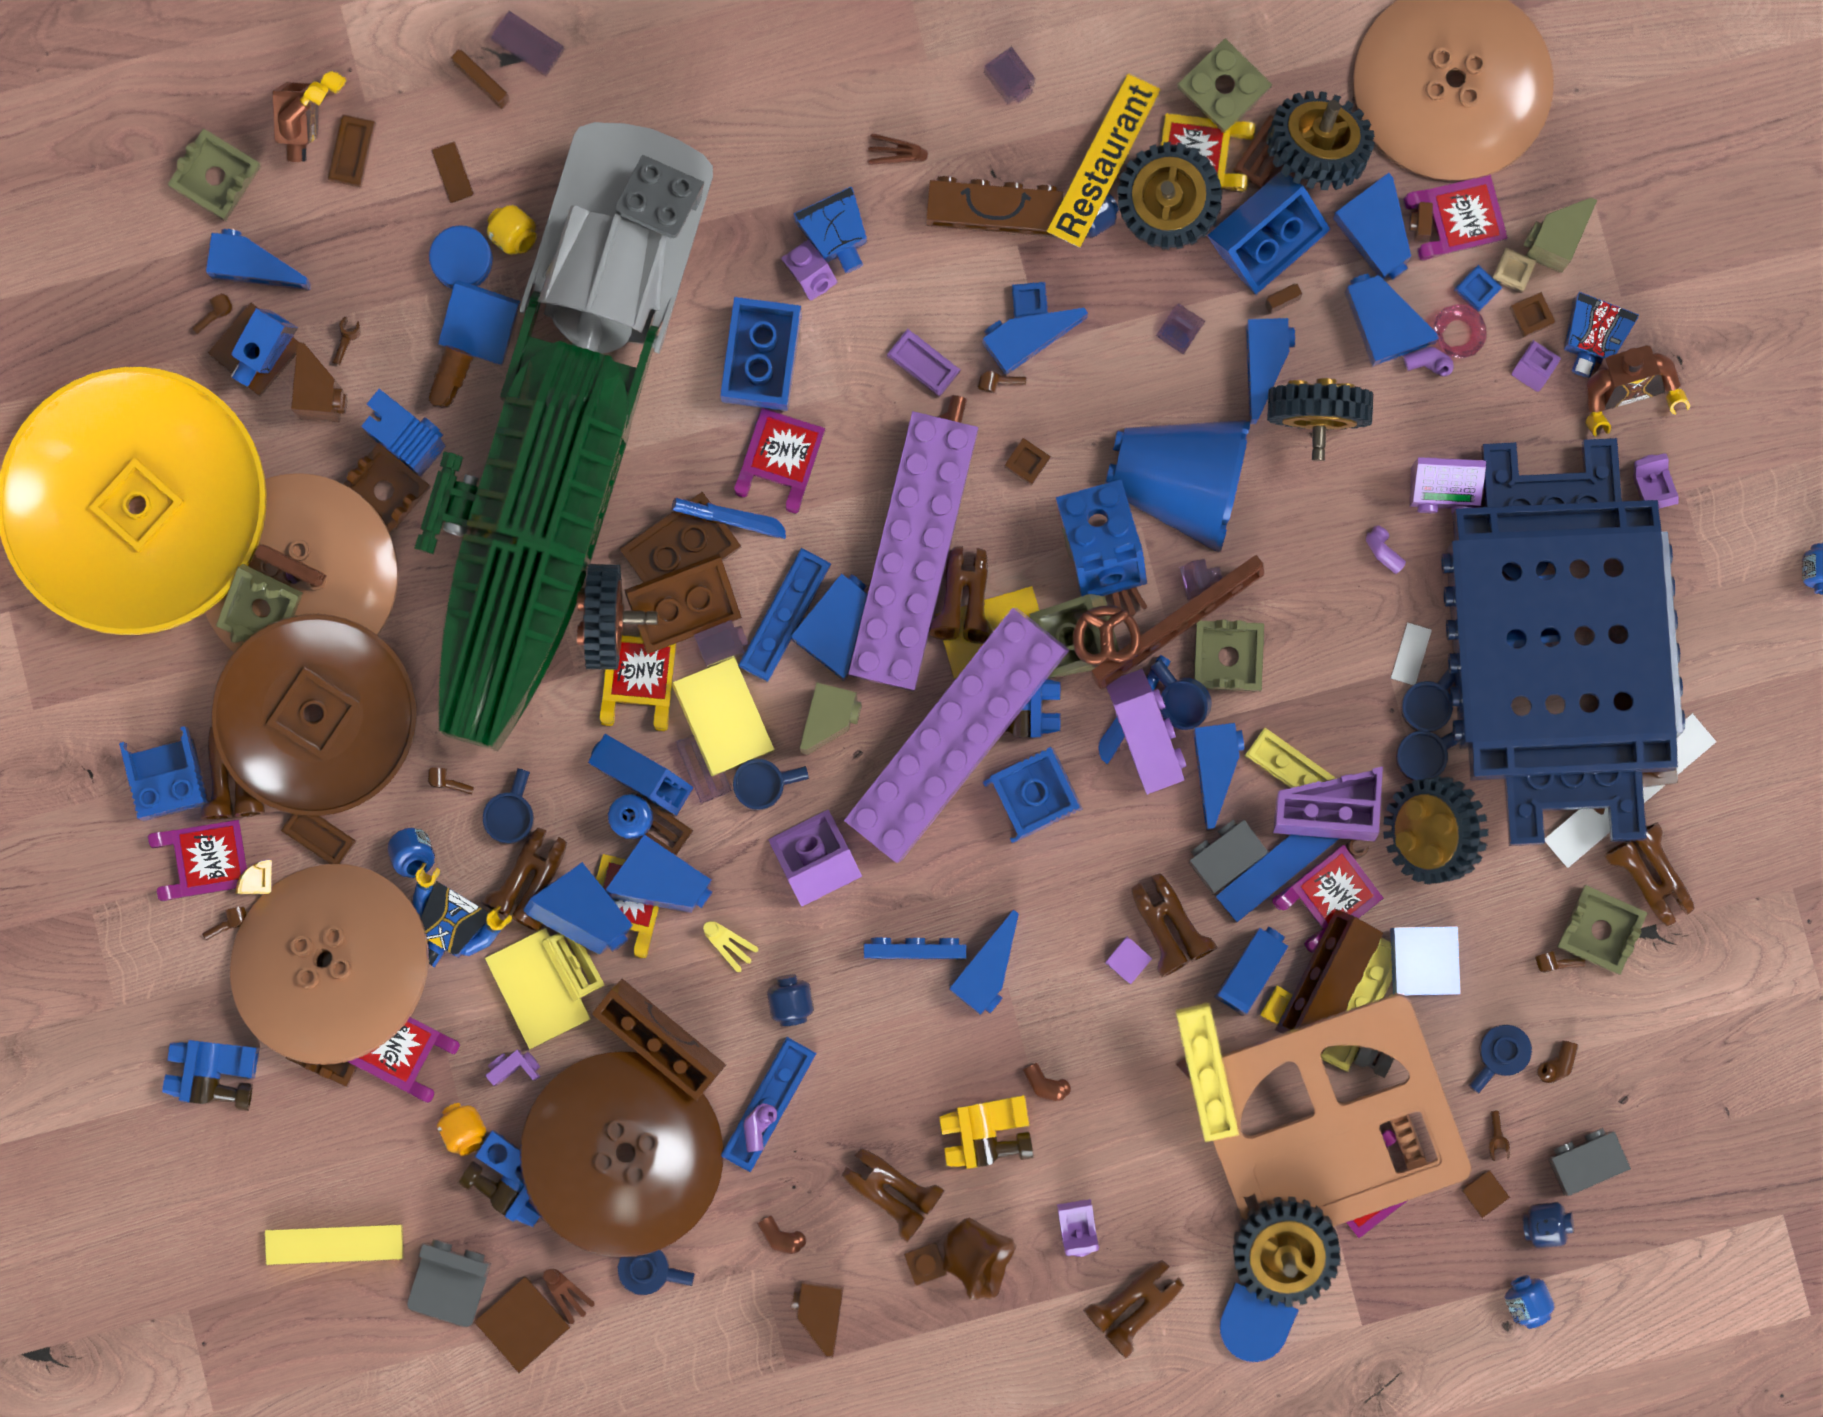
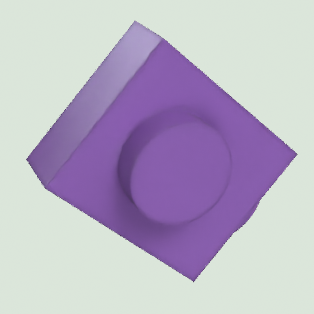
M809 239L781 258L787 269L801 285L809 300H813L827 292L829 288L837 283L828 263Z
M1666 453L1648 455L1634 462V482L1641 501L1658 500L1659 508L1678 504L1679 498L1668 470L1669 459Z
M516 1050L509 1057H506L503 1053L488 1065L491 1071L485 1076L493 1086H498L522 1066L530 1078L536 1081L541 1077L536 1071L541 1066L529 1051L523 1055L520 1050Z
M1091 1199L1057 1204L1065 1255L1082 1257L1091 1252L1098 1251L1099 1245Z

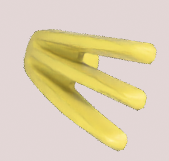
M709 921L705 923L703 927L705 936L736 972H741V967L725 950L723 945L730 948L746 963H751V959L730 942L729 938H732L753 952H758V947L717 922Z

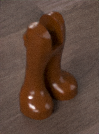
M956 546L953 548L948 562L943 610L931 622L929 633L932 637L940 640H953L959 637L963 587L967 586L969 588L963 637L968 642L984 644L993 633V628L986 619L984 612L985 590L988 578L987 552L984 549L977 548L973 566H975L974 572L961 570L964 562L963 546Z
M211 726L208 736V755L212 778V796L209 802L201 806V819L233 818V808L229 790L228 770L217 750ZM235 781V816L252 817L265 814L264 803L247 793Z
M1656 822L1646 827L1647 839L1637 840L1635 843L1655 868L1661 880L1660 884H1657L1651 876L1632 841H1625L1609 850L1604 857L1610 865L1624 867L1631 874L1652 911L1663 924L1669 926L1676 923V919L1664 898L1672 894L1677 904L1687 915L1695 907L1685 884L1672 867L1661 844L1663 831L1660 824Z
M537 828L530 835L502 887L499 890L488 893L482 901V904L491 910L501 906L498 913L508 917L530 871L535 869L534 878L521 902L516 907L512 919L539 932L542 923L528 916L523 909L533 896L548 887L562 862L567 842L558 837L551 847L547 859L537 855L536 853L542 846L547 830Z
M1159 873L1151 876L1156 891L1162 898L1161 901L1152 905L1147 892H1145L1140 883L1132 887L1131 890L1136 906L1160 948L1161 957L1157 968L1160 976L1163 978L1188 964L1186 956L1179 948L1164 921V915L1171 919L1191 962L1210 954L1218 947L1212 938L1201 935L1195 929L1185 913L1176 892L1167 879Z
M861 1148L854 1156L860 1159L865 1166L871 1167L873 1171L864 1180L862 1175L845 1167L842 1177L858 1193L892 1216L898 1223L899 1236L908 1243L924 1222L925 1217L889 1194L883 1188V1185L887 1184L897 1190L926 1215L932 1211L945 1190L937 1185L920 1186L902 1175L881 1157Z
M1163 1260L1144 1270L1126 1289L1108 1303L1103 1305L1090 1304L1083 1310L1098 1330L1104 1333L1132 1304L1141 1298L1144 1299L1143 1304L1105 1335L1106 1339L1125 1359L1134 1350L1133 1338L1136 1333L1151 1318L1167 1307L1184 1287L1180 1277L1167 1284L1162 1291L1153 1284L1170 1267Z

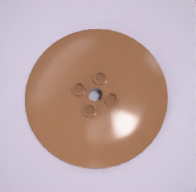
M1397 0L1369 28L1358 51L1353 75V92L1356 108L1364 113L1362 120L1369 119L1371 123L1369 130H1374L1375 136L1373 141H1375L1374 144L1391 161L1413 174L1445 182H1461L1492 175L1520 158L1538 137L1546 122L1554 89L1552 62L1543 37L1529 17L1509 0ZM1451 71L1460 72L1464 77V84L1458 88L1451 87L1446 81L1447 73Z
M297 473L278 475L265 479L267 492L266 515L259 544L267 545L327 576L322 586H314L303 580L293 584L288 581L285 571L257 558L255 554L248 567L303 593L294 616L303 614L334 615L356 622L379 635L393 609L399 579L396 549L390 532L381 516L366 499L353 489L326 477ZM227 593L217 604L207 610L205 614L219 638L228 648L235 652L243 641L232 642L230 638L231 633L216 626L227 598ZM263 599L254 600L252 604L253 612L259 617H267L270 613L269 604Z
M326 864L306 868L291 874L273 885L271 892L263 894L244 918L234 941L230 962V981L235 1004L252 1033L265 1045L287 1058L310 1064H336L362 1057L392 1038L403 1027L415 1010L424 990L428 973L429 949L427 936L421 918L412 902L397 886L385 877L371 870L348 864ZM326 951L331 952V963L325 968H318V956Z

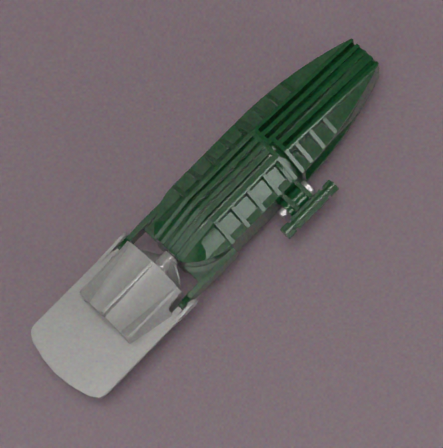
M594 122L580 126L575 132L535 263L521 302L520 313L525 314L501 391L500 398L504 401V405L479 487L476 486L478 478L465 474L463 482L456 481L457 476H455V472H459L463 457L444 451L440 467L443 468L442 471L437 472L420 529L423 530L422 535L418 534L414 549L421 552L434 554L438 539H435L436 534L440 535L443 522L445 523L444 531L463 537L453 574L443 632L439 678V731L446 737L486 749L489 748L496 752L502 747L540 686L574 613L578 601V591L584 585L588 564H591L627 446L632 419L653 351L660 353L680 284L712 183L713 165L702 153L682 141L654 129L625 123ZM642 154L704 182L702 199L696 211L691 209L676 238H669L616 213V204ZM541 303H546L544 315L553 319L556 327L573 342L572 345L562 341L551 343L531 337ZM627 342L643 345L637 368L615 362L611 356L602 353L615 351L623 347Z

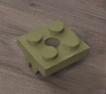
M1224 38L1178 83L1177 87L1223 133H1226L1249 110L1251 111L1258 100L1272 88V84ZM1222 75L1230 76L1235 82L1234 90L1229 94L1218 92L1215 87L1218 77Z
M203 128L196 141L187 145L185 156L178 159L177 170L169 181L168 186L222 220L227 221L262 165ZM211 167H220L224 170L225 179L220 185L214 186L207 182L206 173Z
M242 564L236 571L216 626L231 633L230 638L232 642H244L252 634L268 624L294 616L303 593ZM263 599L269 604L270 613L267 617H259L253 612L252 604L254 600Z
M1242 620L1199 621L1196 623L1194 679L1210 690L1261 692L1264 623H1246ZM1225 647L1234 648L1239 656L1237 663L1233 666H1224L1219 660L1221 649Z
M1584 885L1557 947L1621 975L1628 957L1634 951L1635 942L1641 935V927L1647 912ZM1598 920H1604L1611 926V934L1605 940H1598L1592 934V926Z

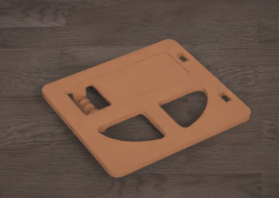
M1398 993L1221 1055L1239 1135L1213 1140L1241 1216L1245 1220L1248 1218L1247 1212L1249 1210L1244 1197L1255 1194L1258 1203L1266 1200L1269 1205L1274 1203L1273 1198L1281 1197V1201L1285 1202L1288 1201V1196L1296 1197L1298 1203H1302V1200L1305 1199L1310 1201L1311 1207L1315 1208L1317 1205L1322 1209L1324 1216L1328 1215L1334 1227L1467 1179L1471 1173V1165L1412 1004L1409 998L1403 994ZM1335 1045H1355L1372 1048L1384 1052L1399 1061L1407 1069L1409 1076L1403 1083L1346 1103H1340L1336 1099L1321 1059V1052L1324 1048ZM1286 1061L1295 1062L1299 1067L1314 1107L1313 1114L1253 1136L1244 1135L1240 1130L1241 1116L1244 1106L1255 1087L1266 1075ZM1419 1111L1423 1116L1437 1154V1158L1428 1163L1410 1117V1113ZM1391 1122L1408 1170L1397 1172L1394 1169L1380 1131L1382 1123Z

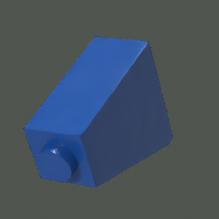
M1388 173L1339 209L1333 219L1377 276L1380 275L1383 279L1389 276L1394 280L1408 269L1406 263L1411 257V252L1394 179Z
M1364 274L1350 280L1351 285L1347 286L1345 295L1372 367L1436 344L1439 339L1437 333L1380 275L1370 278L1369 274Z
M841 573L791 635V639L841 680L845 681L849 676V669L868 594L864 592L867 586L852 574L847 578Z
M604 734L601 741L594 746L588 761L590 765L675 816L678 815L694 788L667 768L607 734Z
M645 834L606 888V892L612 899L692 913L696 906L702 909L713 891L708 889L711 885L710 878Z
M583 862L533 896L523 909L531 918L598 955L608 948L614 952L628 941L626 934L633 926Z
M1269 926L1266 931L1261 928L1257 929L1214 998L1240 1015H1246L1287 950L1288 945L1283 943L1285 937Z

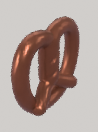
M1104 605L1092 608L1082 614L1074 629L1073 644L1077 656L1085 663L1100 664L1107 660L1123 663L1134 659L1138 654L1141 646V635L1137 622L1127 610L1116 606ZM1100 616H1113L1107 621L1098 618ZM1123 621L1129 629L1131 643L1127 651L1120 653L1115 651L1113 628ZM1088 623L1100 630L1101 652L1098 654L1088 653L1084 646V632Z

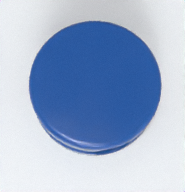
M459 225L449 227L436 236L430 247L429 262L437 279L446 287L453 289L454 283L457 280L478 287L487 279L491 272L493 255L487 240L479 231L468 226Z

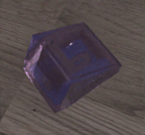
M1177 304L1156 336L1184 355L1206 322L1181 304Z

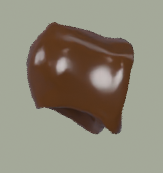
M970 1217L965 1218L948 1232L944 1240L943 1270L954 1275L963 1283L966 1294L970 1299H991L1000 1292L1006 1265L1015 1252L1016 1244H1014L1012 1238L999 1235Z

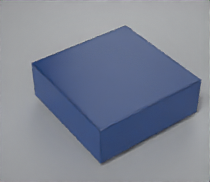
M1478 265L1454 291L1478 313L1502 287Z
M1045 282L1012 285L1014 318L1048 313Z

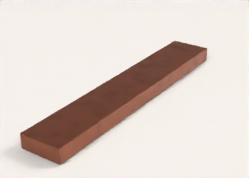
M1257 555L1247 560L1142 634L1140 650L1134 659L1123 663L1107 660L1091 670L1093 681L1100 690L1113 683L1263 577L1265 574L1263 562ZM1128 644L1118 652L1122 653L1127 651L1130 647V644Z

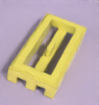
M557 933L545 939L542 943L572 1000L576 1001L603 987L605 984L585 947L566 937L575 955H572L564 940L566 936ZM580 964H581V966H582V968H583V970H584L586 976L588 977V979H589L591 985H588V983H587V981H586V979H585L583 973L581 972V970H580Z

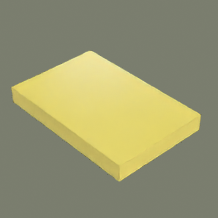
M735 657L672 683L711 777L775 750Z
M547 928L485 958L530 1050L591 1020L582 999L572 1000L542 941L551 937Z

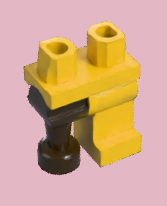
M1025 1095L956 1108L957 1112H951L939 1117L942 1135L960 1132L961 1146L944 1148L946 1166H965V1169L988 1166L997 1159L1019 1154L1021 1160L1034 1158L1029 1131L1018 1133L1016 1140L998 1141L996 1131L1029 1126Z

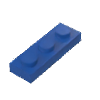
M871 938V944H864V959H966V945H959V938H939V944H925V938H905V944H891V938Z

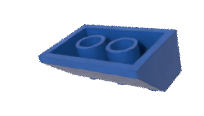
M1281 171L1207 235L1221 258L1255 295L1331 230L1305 187L1301 183L1293 182V177L1290 175L1286 177Z

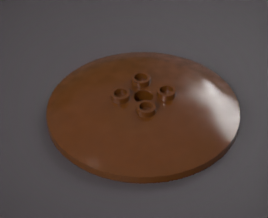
M303 614L291 616L268 624L256 631L228 659L221 671L213 695L211 709L213 736L220 757L231 776L247 793L258 801L274 809L295 815L323 816L336 814L359 806L374 797L391 782L402 767L415 734V695L407 671L398 656L382 638L368 628L349 619L334 615ZM310 704H318L323 710L321 718L314 722L306 720L303 716L304 709Z
M608 1052L585 1058L569 1066L555 1076L540 1092L527 1115L520 1142V1165L523 1182L534 1208L546 1224L560 1237L572 1245L595 1254L609 1257H631L652 1253L669 1246L686 1235L704 1216L715 1197L721 1180L723 1140L716 1114L704 1093L697 1101L694 1100L639 1053ZM621 1143H626L633 1149L634 1155L629 1163L620 1162L616 1157V1148Z

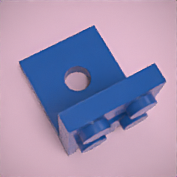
M1121 479L1056 497L1057 506L1073 556L1081 597L1088 594L1105 596L1147 584L1143 549ZM1096 514L1104 515L1107 518L1106 523L1100 527H1094L1088 521Z

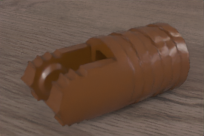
M449 345L445 346V351L434 374L435 380L428 397V401L434 407H450L459 388L463 386V381L474 358L473 355Z

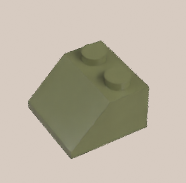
M1592 197L1547 214L1541 223L1536 221L1533 228L1531 227L1523 245L1529 248L1526 256L1537 260L1536 262L1562 273L1573 258L1597 200Z
M1088 594L1030 614V618L1069 649L1068 653L1047 679L1091 671L1100 665L1085 663L1077 656L1073 644V634L1076 623L1084 612L1098 606L1107 605L1105 596ZM1100 616V617H1098V618H1100V619H1102V620H1104V621H1107V620H1109L1111 617H1110V616ZM1088 623L1084 632V646L1088 653L1098 654L1101 652L1100 630ZM1113 629L1115 651L1118 652L1119 647Z
M816 683L800 746L801 754L809 755L847 733L851 723L858 724L862 702L857 701L856 692Z

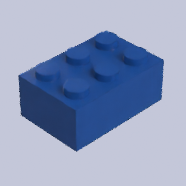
M734 297L720 394L722 402L788 411L802 316L800 305Z

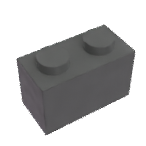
M1232 820L1217 831L1221 836L1211 845L1205 840L1191 851L1194 858L1188 863L1212 895L1269 853L1245 820L1238 825Z
M1601 1128L1586 1134V1142L1574 1147L1571 1141L1553 1149L1555 1155L1549 1157L1548 1160L1564 1196H1571L1631 1170L1615 1131L1605 1133L1604 1129Z

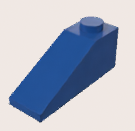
M222 229L221 234L211 233L206 273L211 278L305 290L311 289V283L307 277L248 238L241 236L242 232Z
M1085 308L1009 319L1004 324L999 320L984 331L987 336L983 338L982 344L1004 375L1007 376L1086 320L1088 312Z
M1288 318L1247 320L1246 346L1250 424H1257L1268 400V390L1274 387L1290 352V347H1295V328L1289 327Z
M1235 723L1197 727L1193 730L1206 831L1213 830L1216 826L1239 759V751L1244 750L1242 730L1236 731Z
M1015 910L1010 913L949 988L951 992L980 1015L984 1010L991 1014L1003 999L998 993L1003 988L1019 913Z

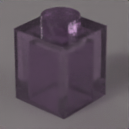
M1012 46L984 66V74L1007 104L1014 100L1020 103L1033 93L1032 87L1035 86V77Z
M732 620L694 635L707 668L744 655L745 652L742 646L748 644L742 626L734 627Z

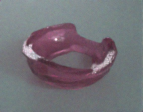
M1454 304L1445 307L1436 317L1433 330L1437 333L1439 345L1447 355L1467 358L1474 356L1483 347L1487 338L1486 325L1483 317L1476 309L1468 305ZM1463 321L1468 324L1471 329V338L1467 344L1450 347L1444 341L1442 334L1451 322Z

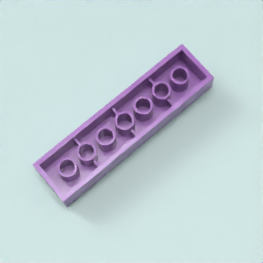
M912 411L849 669V676L915 692L978 434V427Z
M1012 608L844 821L894 862L902 861L1061 662L1069 649L1021 610Z

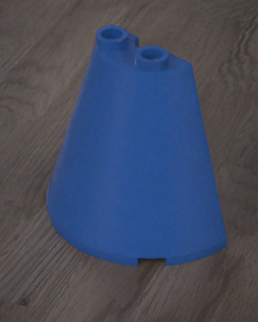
M1238 420L1125 428L1124 432L1117 431L1113 450L1119 452L1117 464L1110 463L1106 483L1121 479L1129 504L1208 548L1221 552L1227 531L1226 526L1230 520L1238 487L1250 422Z

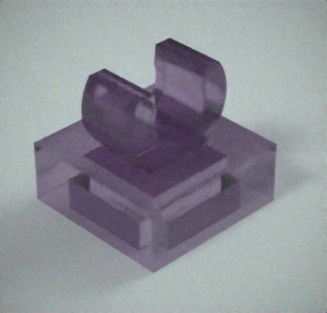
M1205 559L1195 560L1180 567L1187 600L1194 599L1211 587L1212 584L1222 579L1220 567L1207 569Z

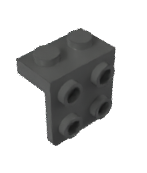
M642 154L616 204V213L669 238H676L691 209L696 211L702 199L704 182Z
M433 1239L432 1244L424 1243L419 1254L421 1261L407 1302L408 1308L463 1327L471 1326L492 1263L484 1261V1254L468 1249L465 1250L464 1254L451 1250L452 1244Z

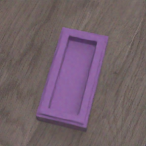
M909 329L905 331L887 354L888 358L938 397L944 393L960 372L958 367Z

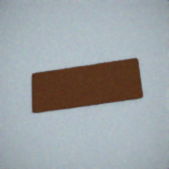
M453 141L432 149L450 203L473 196L474 193L456 143Z

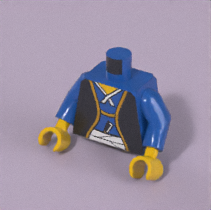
M423 863L416 873L417 884L412 904L421 918L428 939L429 964L436 967L445 951L459 958L461 955L471 956L489 947L501 929L511 922L512 916L509 915L505 920H501L498 917V910L501 909V906H497L490 913L436 881L440 874L439 868L435 869L432 876L426 874L424 871L426 863Z

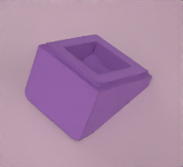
M1533 340L1512 371V376L1539 392L1561 358Z
M1127 936L1106 960L1105 964L1131 985L1152 958Z

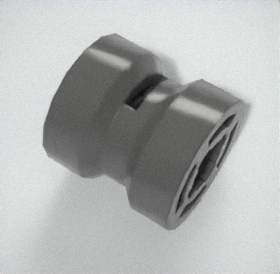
M1360 1046L1353 1064L1362 1068L1370 1067L1373 1069L1374 1074L1385 1078L1394 1058L1380 1051L1374 1063L1379 1051Z

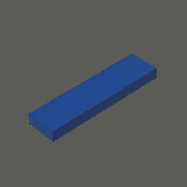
M801 548L739 663V668L766 682L770 681L791 641V635L798 628L831 566L830 562Z
M1290 835L1216 895L1215 898L1237 923L1340 838Z
M788 1037L785 1039L721 1154L722 1157L749 1172L752 1171L763 1150L747 1152L744 1131L745 1119L761 1104L772 1105L776 1109V1120L762 1132L763 1146L765 1148L817 1053Z

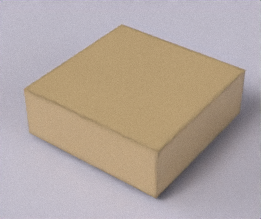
M1505 248L1493 279L1497 283L1523 293L1537 260Z

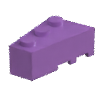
M1143 669L1121 676L1108 685L1106 689L1112 700L1118 721L1146 794L1184 781L1181 769L1187 767L1181 749H1173L1170 739L1175 738L1176 735L1170 719L1163 720L1160 710L1165 708V704L1159 689L1152 691Z
M1383 766L1359 774L1344 775L1338 779L1325 782L1319 781L1279 791L1275 801L1273 833L1375 841L1379 833Z

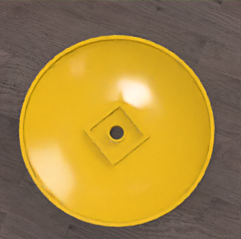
M121 367L95 372L72 381L46 398L29 415L13 438L0 471V536L12 567L26 588L41 603L66 620L87 629L116 635H142L168 630L191 621L217 604L229 592L238 567L242 564L249 566L259 545L266 515L267 492L261 458L252 437L238 416L222 399L199 383L177 373L148 367ZM135 497H143L146 501V507L140 514H132L129 511V503Z

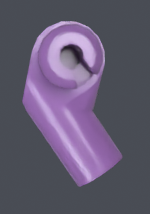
M1427 347L1403 355L1408 371L1425 366L1434 373L1445 377L1450 375L1454 369L1452 359L1435 347Z
M1379 525L1374 526L1371 533H1367L1366 542L1376 559L1394 574H1397L1405 566L1406 561L1384 543L1388 540L1389 533Z
M761 1104L757 1106L745 1119L744 1131L747 1152L764 1150L762 1132L777 1118V1111L772 1105Z

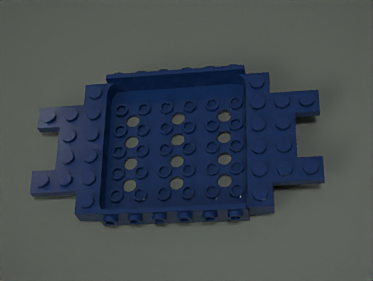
M1617 438L1583 440L1581 443L1584 473L1519 475L1517 442L1483 444L1481 446L1482 461H1486L1484 477L1485 507L1455 509L1452 514L1454 541L1450 543L1446 553L1441 555L1442 573L1448 574V587H1444L1443 590L1445 607H1450L1451 620H1446L1447 640H1452L1453 653L1448 654L1449 673H1454L1455 686L1450 688L1451 706L1457 707V720H1453L1452 724L1453 739L1459 740L1460 749L1468 748L1470 780L1504 779L1509 846L1543 845L1545 843L1543 811L1608 808L1611 842L1645 840L1647 835L1642 773L1670 772L1678 768L1677 737L1685 730V713L1681 708L1683 682L1681 676H1679L1678 669L1680 646L1676 642L1678 616L1677 611L1674 610L1673 602L1675 580L1671 576L1673 549L1672 545L1669 544L1668 532H1662L1658 500L1622 501ZM1611 558L1617 559L1622 564L1621 575L1617 577L1608 576L1603 569L1606 560ZM1582 560L1588 565L1589 572L1585 578L1578 579L1570 573V564L1573 561ZM1543 561L1551 563L1555 568L1554 577L1550 580L1539 578L1536 574L1538 563ZM1507 563L1518 565L1521 569L1520 579L1514 582L1506 580L1502 575L1503 566ZM1614 625H1620L1627 631V640L1622 644H1615L1609 639V629ZM1547 628L1556 630L1560 636L1558 645L1554 647L1545 646L1541 641V632ZM1577 628H1589L1594 635L1593 642L1586 646L1577 643L1574 637ZM1511 630H1520L1524 633L1526 643L1522 648H1512L1508 644L1507 634ZM1624 692L1630 695L1632 707L1627 711L1618 710L1613 703L1615 694ZM1592 694L1597 698L1598 708L1595 712L1587 713L1581 709L1579 700L1582 695ZM1557 695L1563 699L1565 704L1563 712L1552 714L1546 709L1545 702L1549 696ZM1524 697L1530 702L1531 709L1527 715L1519 716L1513 712L1511 703L1514 698Z

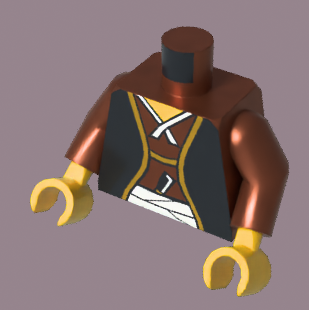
M327 72L323 76L321 84L319 82H286L273 90L275 143L287 144V161H307L306 144H310L318 137L319 105L327 97L328 90L337 94L346 82V79L337 72Z
M1650 345L1631 348L1625 352L1604 358L1598 371L1587 382L1588 410L1592 413L1587 417L1586 425L1591 433L1596 437V429L1600 425L1606 434L1610 433L1611 424L1602 414V411L1665 393V390L1669 391L1666 401L1672 414L1676 415L1674 406L1679 402H1684L1687 410H1689L1690 403L1684 390L1679 389L1681 383L1672 359L1660 353L1653 354Z

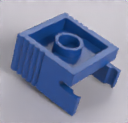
M378 389L367 402V405L375 411L373 414L381 419V421L378 422L369 416L362 424V428L372 439L383 445L418 476L422 477L446 447L441 440L443 434L427 418L424 417L420 422L381 389Z
M180 727L183 735L179 742L132 754L127 750V743H119L129 786L132 787V798L135 799L133 803L136 805L135 810L138 812L136 814L137 819L147 821L198 808L209 802L206 799L207 794L205 793L206 788L203 787L204 782L201 781L203 776L200 775L201 768L194 739L190 738L187 727Z
M1052 747L1047 748L1046 751H1041L1040 754H1035V757L1031 756L1029 760L1024 759L1023 762H1018L983 781L985 787H988L991 783L994 784L1018 834L1015 838H1010L1012 843L1020 841L1052 825L1054 822H1059V819L1063 820L1065 816L1069 817L1071 813L1075 814L1076 811L1083 810L1066 772Z

